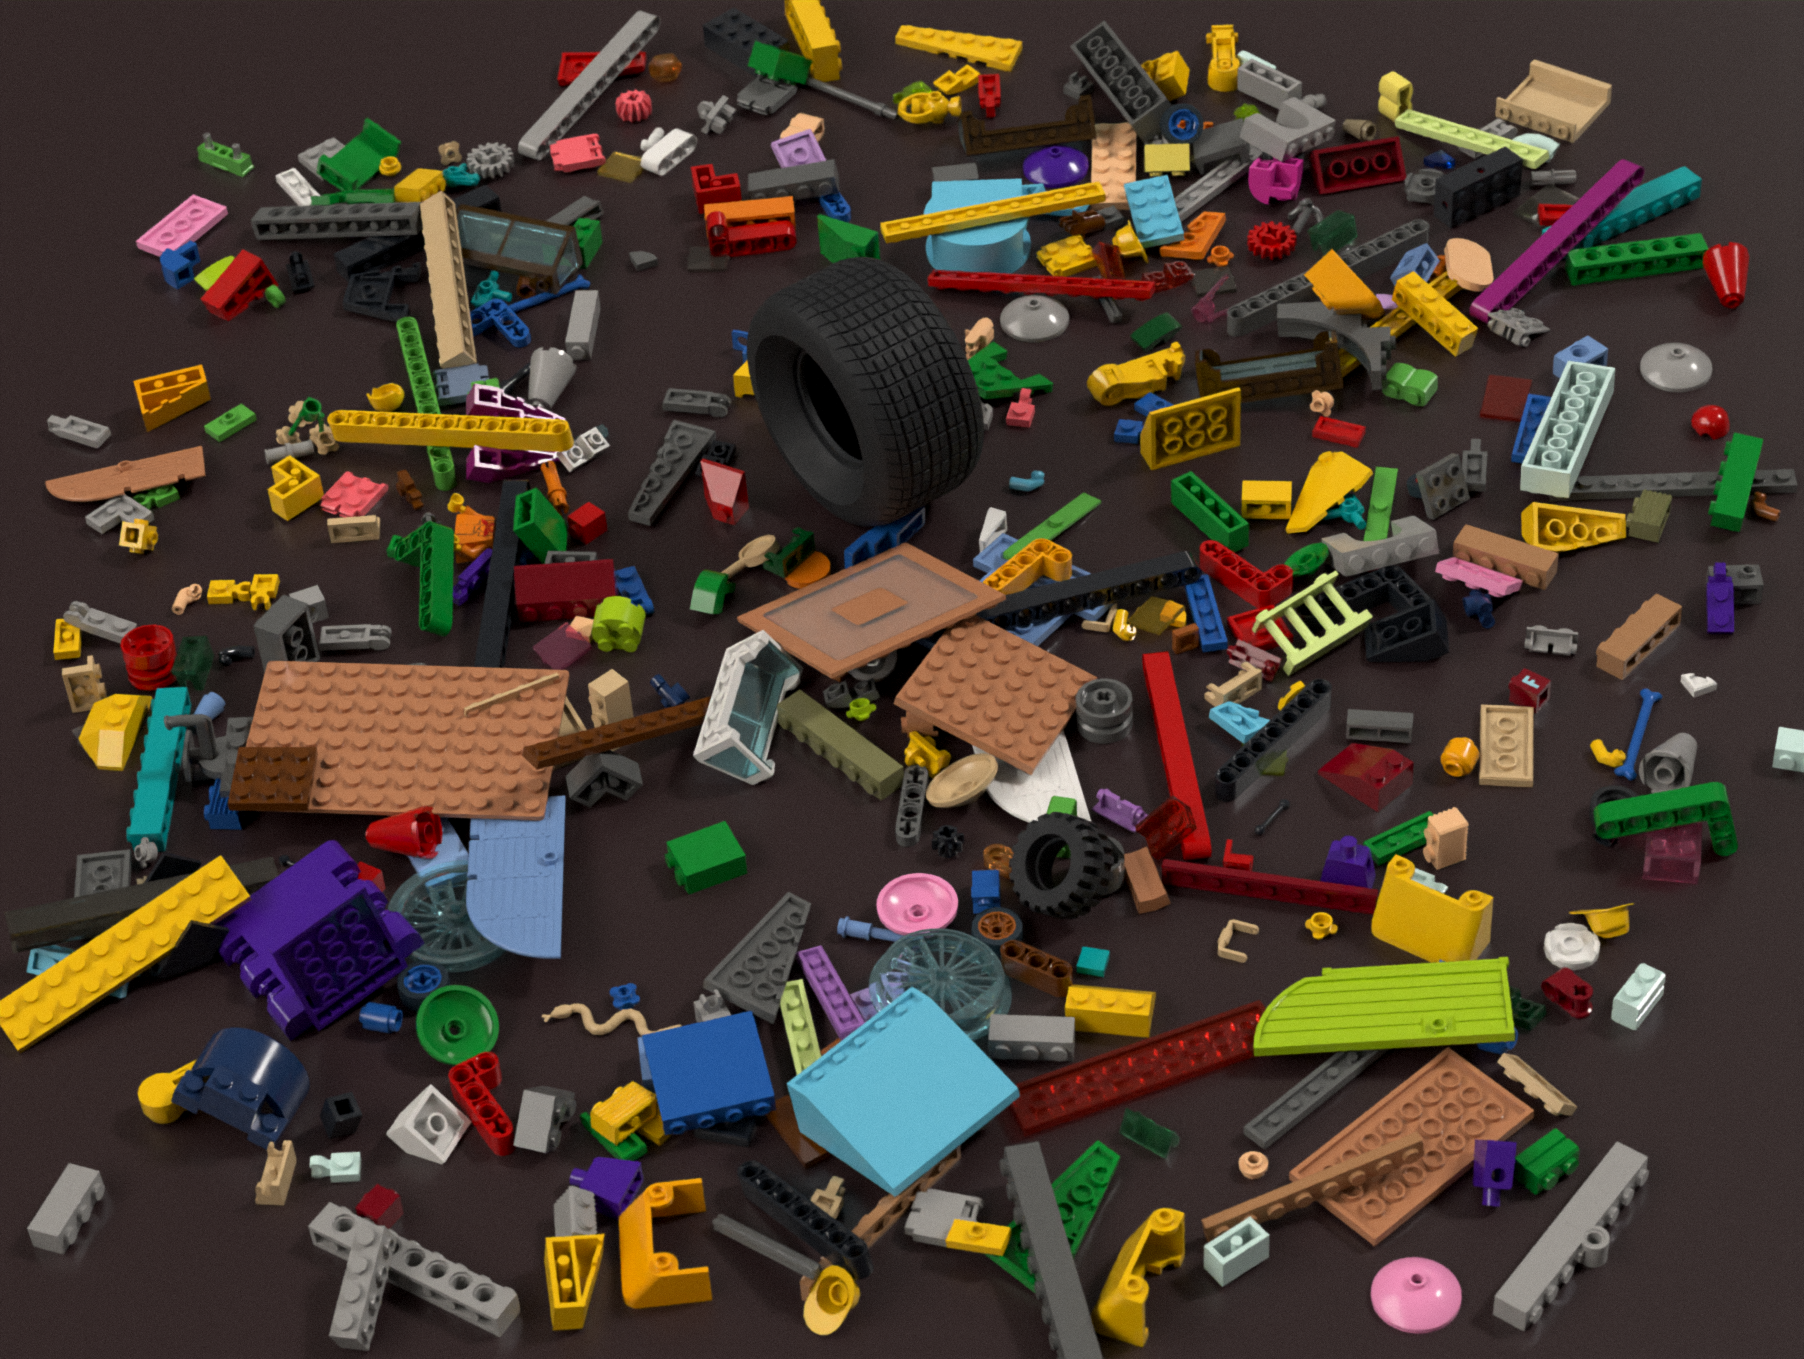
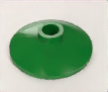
M1314 543L1305 546L1292 554L1284 565L1292 568L1293 577L1305 574L1311 575L1327 559L1329 548L1324 543Z

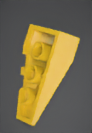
M1327 451L1322 453L1318 457L1317 462L1311 467L1285 529L1286 532H1307L1327 515L1326 510L1328 508L1343 503L1345 501L1343 496L1350 490L1353 492L1359 490L1373 474L1372 470L1344 452L1331 453Z
M1532 502L1521 512L1522 537L1527 544L1555 553L1626 538L1625 514Z

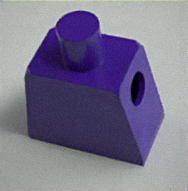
M1344 836L1341 841H1332L1320 881L1372 889L1376 875L1371 849L1368 846L1358 845L1356 838L1353 836Z
M1475 1139L1474 1187H1483L1482 1205L1500 1207L1501 1189L1511 1190L1517 1142ZM1492 1171L1495 1172V1178L1493 1180L1491 1178Z
M604 1157L595 1158L588 1171L574 1168L570 1176L571 1185L594 1193L595 1211L619 1221L621 1213L632 1203L644 1181L641 1162Z

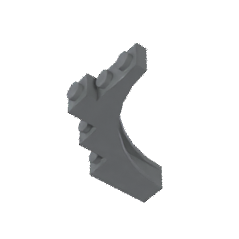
M1322 302L1277 304L1279 337L1314 339L1320 332L1335 330L1338 347L1353 355L1366 368L1371 378L1372 390L1382 389V380L1387 379L1386 360H1391V350H1396L1395 336L1390 334V326L1367 328V323H1362V314L1338 315L1334 308L1329 310Z

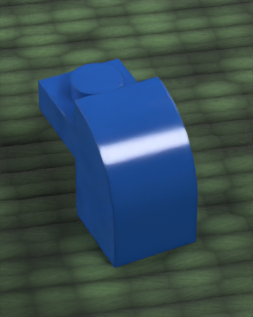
M193 241L187 242L175 251L167 248L160 256L164 279L177 290L194 280L192 266L200 262L197 244Z
M999 870L972 871L971 898L973 901V914H979L983 910L992 907H1001Z

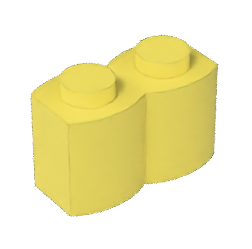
M1394 71L1382 76L1379 83L1381 96L1378 108L1380 113L1395 122V119L1408 109L1412 110L1410 100L1413 94V86L1411 82Z

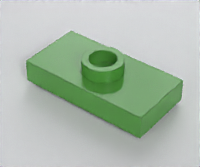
M240 404L205 425V432L218 442H221L256 421V414Z

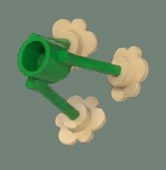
M308 397L304 402L298 401L295 406H290L289 412L291 414L288 420L293 426L291 428L284 426L282 429H278L276 431L277 442L281 445L289 442L290 444L301 442L299 434L295 432L298 426L302 428L318 420V424L315 428L309 430L310 439L313 436H318L323 431L332 433L330 426L327 427L324 424L325 414L321 412V403L316 399Z

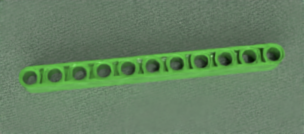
M413 317L401 318L397 322V331L417 413L441 414L417 321ZM426 446L437 489L442 491L453 489L457 485L450 448Z

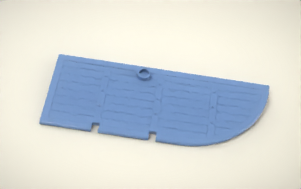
M548 796L545 818L543 820L471 818L470 838L479 840L469 841L467 877L469 879L477 878V880L467 881V912L472 924L482 936L509 952L533 958L561 959L565 796Z

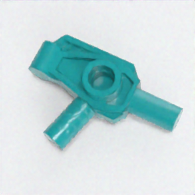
M462 163L459 167L451 166L443 170V178L450 188H457L460 185L476 186L480 180V175L477 173L473 175L467 173L468 165Z
M491 271L488 280L482 281L477 286L471 300V305L475 309L495 298L508 302L511 301L512 293L499 290V285L496 283L499 277L497 271Z
M1354 494L1344 495L1345 501L1339 505V508L1326 510L1327 515L1323 520L1342 517L1346 522H1353L1359 530L1366 527V522L1362 518V513L1365 512L1364 507Z

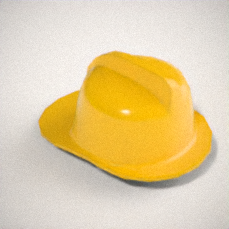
M1128 220V225L1119 229L1116 232V236L1112 239L1114 249L1118 254L1123 255L1124 258L1142 256L1145 262L1149 264L1146 253Z
M1634 903L1610 909L1571 911L1569 914H1584L1595 934L1603 938H1612L1629 932L1628 906L1634 905Z
M829 1266L821 1272L804 1305L806 1324L813 1332L819 1335H828L836 1331L843 1323L848 1312L854 1309L859 1301L860 1291L857 1280L853 1279L847 1270L840 1266Z

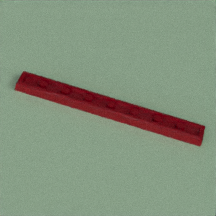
M1163 859L1162 883L1164 885L1374 915L1378 901V889Z

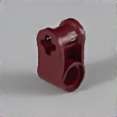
M1563 967L1541 983L1545 996L1563 1008L1572 1017L1582 1019L1590 1016L1593 1006L1590 1002L1593 995L1592 986L1575 975L1571 969Z

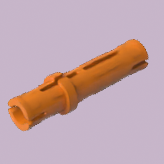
M548 460V468L545 462L541 465V471L548 488L547 496L553 507L562 516V508L565 514L569 511V505L566 501L567 493L561 485L556 464Z

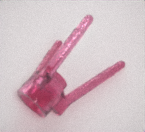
M1228 274L1224 275L1206 296L1191 308V313L1197 321L1203 322L1207 319L1209 322H1212L1216 318L1227 314L1229 308L1214 313L1215 305L1211 300L1215 297L1214 293L1229 278Z

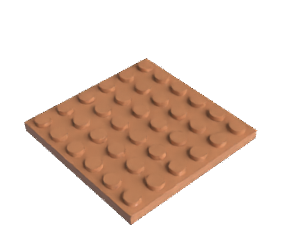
M975 615L972 618L962 619L956 622L954 626L946 629L897 694L894 704L1032 775L1077 711L1076 695L1078 690L1085 683L1095 680L1097 677Z

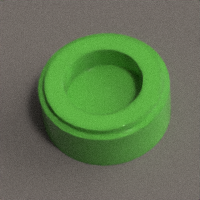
M275 285L265 289L266 298L274 307L279 308L286 303L284 295Z

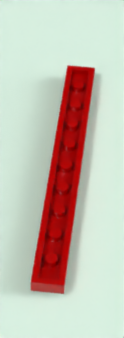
M935 269L927 278L928 286L939 290L947 288H957L960 291L979 289L981 292L999 290L1002 293H1013L1016 291L1027 295L1045 293L1048 296L1068 294L1069 297L1086 295L1091 298H1102L1104 296L1112 297L1116 300L1135 298L1137 301L1151 299L1155 292V282Z

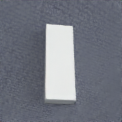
M295 168L276 175L277 183L298 206H315L311 205V196L320 195Z

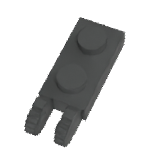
M669 388L662 406L663 410L711 414L713 417L721 418L727 415V407L731 404V398L727 395L708 391Z

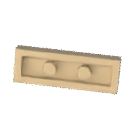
M1503 1053L1498 1063L1505 1068L1504 1073L1512 1080L1523 1083L1525 1085L1524 1090L1529 1095L1545 1102L1544 1107L1550 1113L1556 1116L1559 1114L1572 1116L1577 1106L1522 1059L1507 1053Z

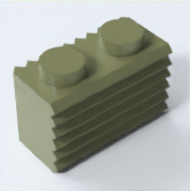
M1644 489L1640 498L1635 497L1632 507L1634 513H1629L1626 521V527L1629 528V536L1658 543L1670 515L1672 496Z

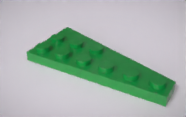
M1098 1140L1051 1184L1073 1259L1120 1161L1118 1154ZM1013 1220L1007 1226L1010 1227L1012 1235L1003 1256L985 1253L984 1255L1035 1293L1034 1282L1036 1277L1035 1274L1029 1273L1027 1257H1029L1028 1249L1023 1250L1020 1240L1021 1225H1016L1015 1220Z

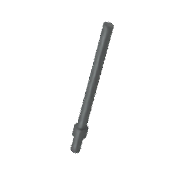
M807 76L806 85L874 111V114L878 116H887L894 120L900 119L898 112L888 108L886 104L872 102Z

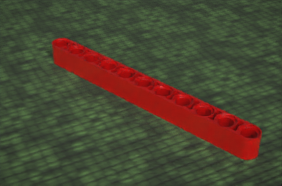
M1169 652L1142 654L1146 686L1184 861L1211 858L1210 836Z

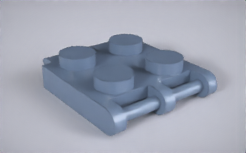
M477 363L435 370L433 377L437 381L435 390L439 395L437 397L438 405H454L466 402L467 392L471 390V383L489 379L487 366H479Z

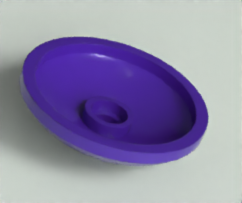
M1063 144L1039 147L1032 151L1023 162L1025 177L1030 182L1043 184L1047 188H1062L1080 182L1089 170V162L1085 154L1072 146Z

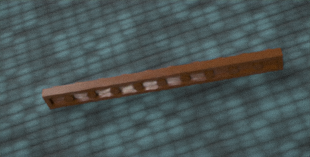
M737 694L731 712L738 715L747 712L748 703ZM711 696L526 746L523 748L522 756L536 770L698 726L704 722Z

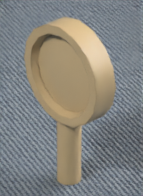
M765 535L754 539L741 549L738 556L739 560L721 573L729 574L728 579H730L745 567H753L769 560L764 557L767 552L776 554L779 550L780 545L773 535Z

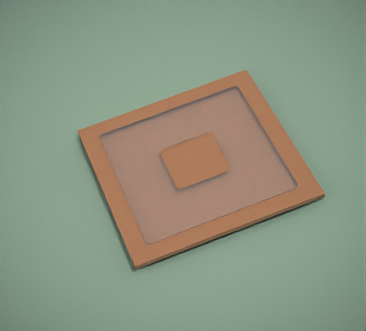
M905 542L737 617V620L756 633L764 630L785 651L833 679L844 676L846 672L852 669L862 668L874 659L884 658L896 649L906 648L918 639L928 638L940 629L950 628L962 619L972 618L976 613L984 609L994 608L998 603L1006 600V595Z

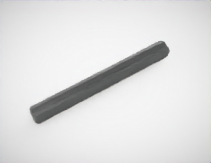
M719 1214L716 1219H713L712 1224L716 1231L809 1279L816 1280L822 1272L819 1263L723 1214Z

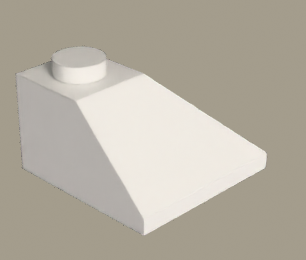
M429 1085L399 1114L386 1135L406 1153L443 1164L472 1121L438 1090Z

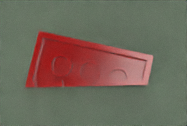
M600 52L562 53L558 85L572 84ZM639 52L618 76L644 72L646 52Z

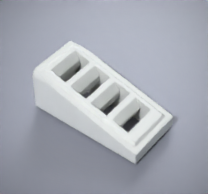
M992 507L988 509L979 538L980 553L1002 533L1005 534L1007 531L1006 511Z

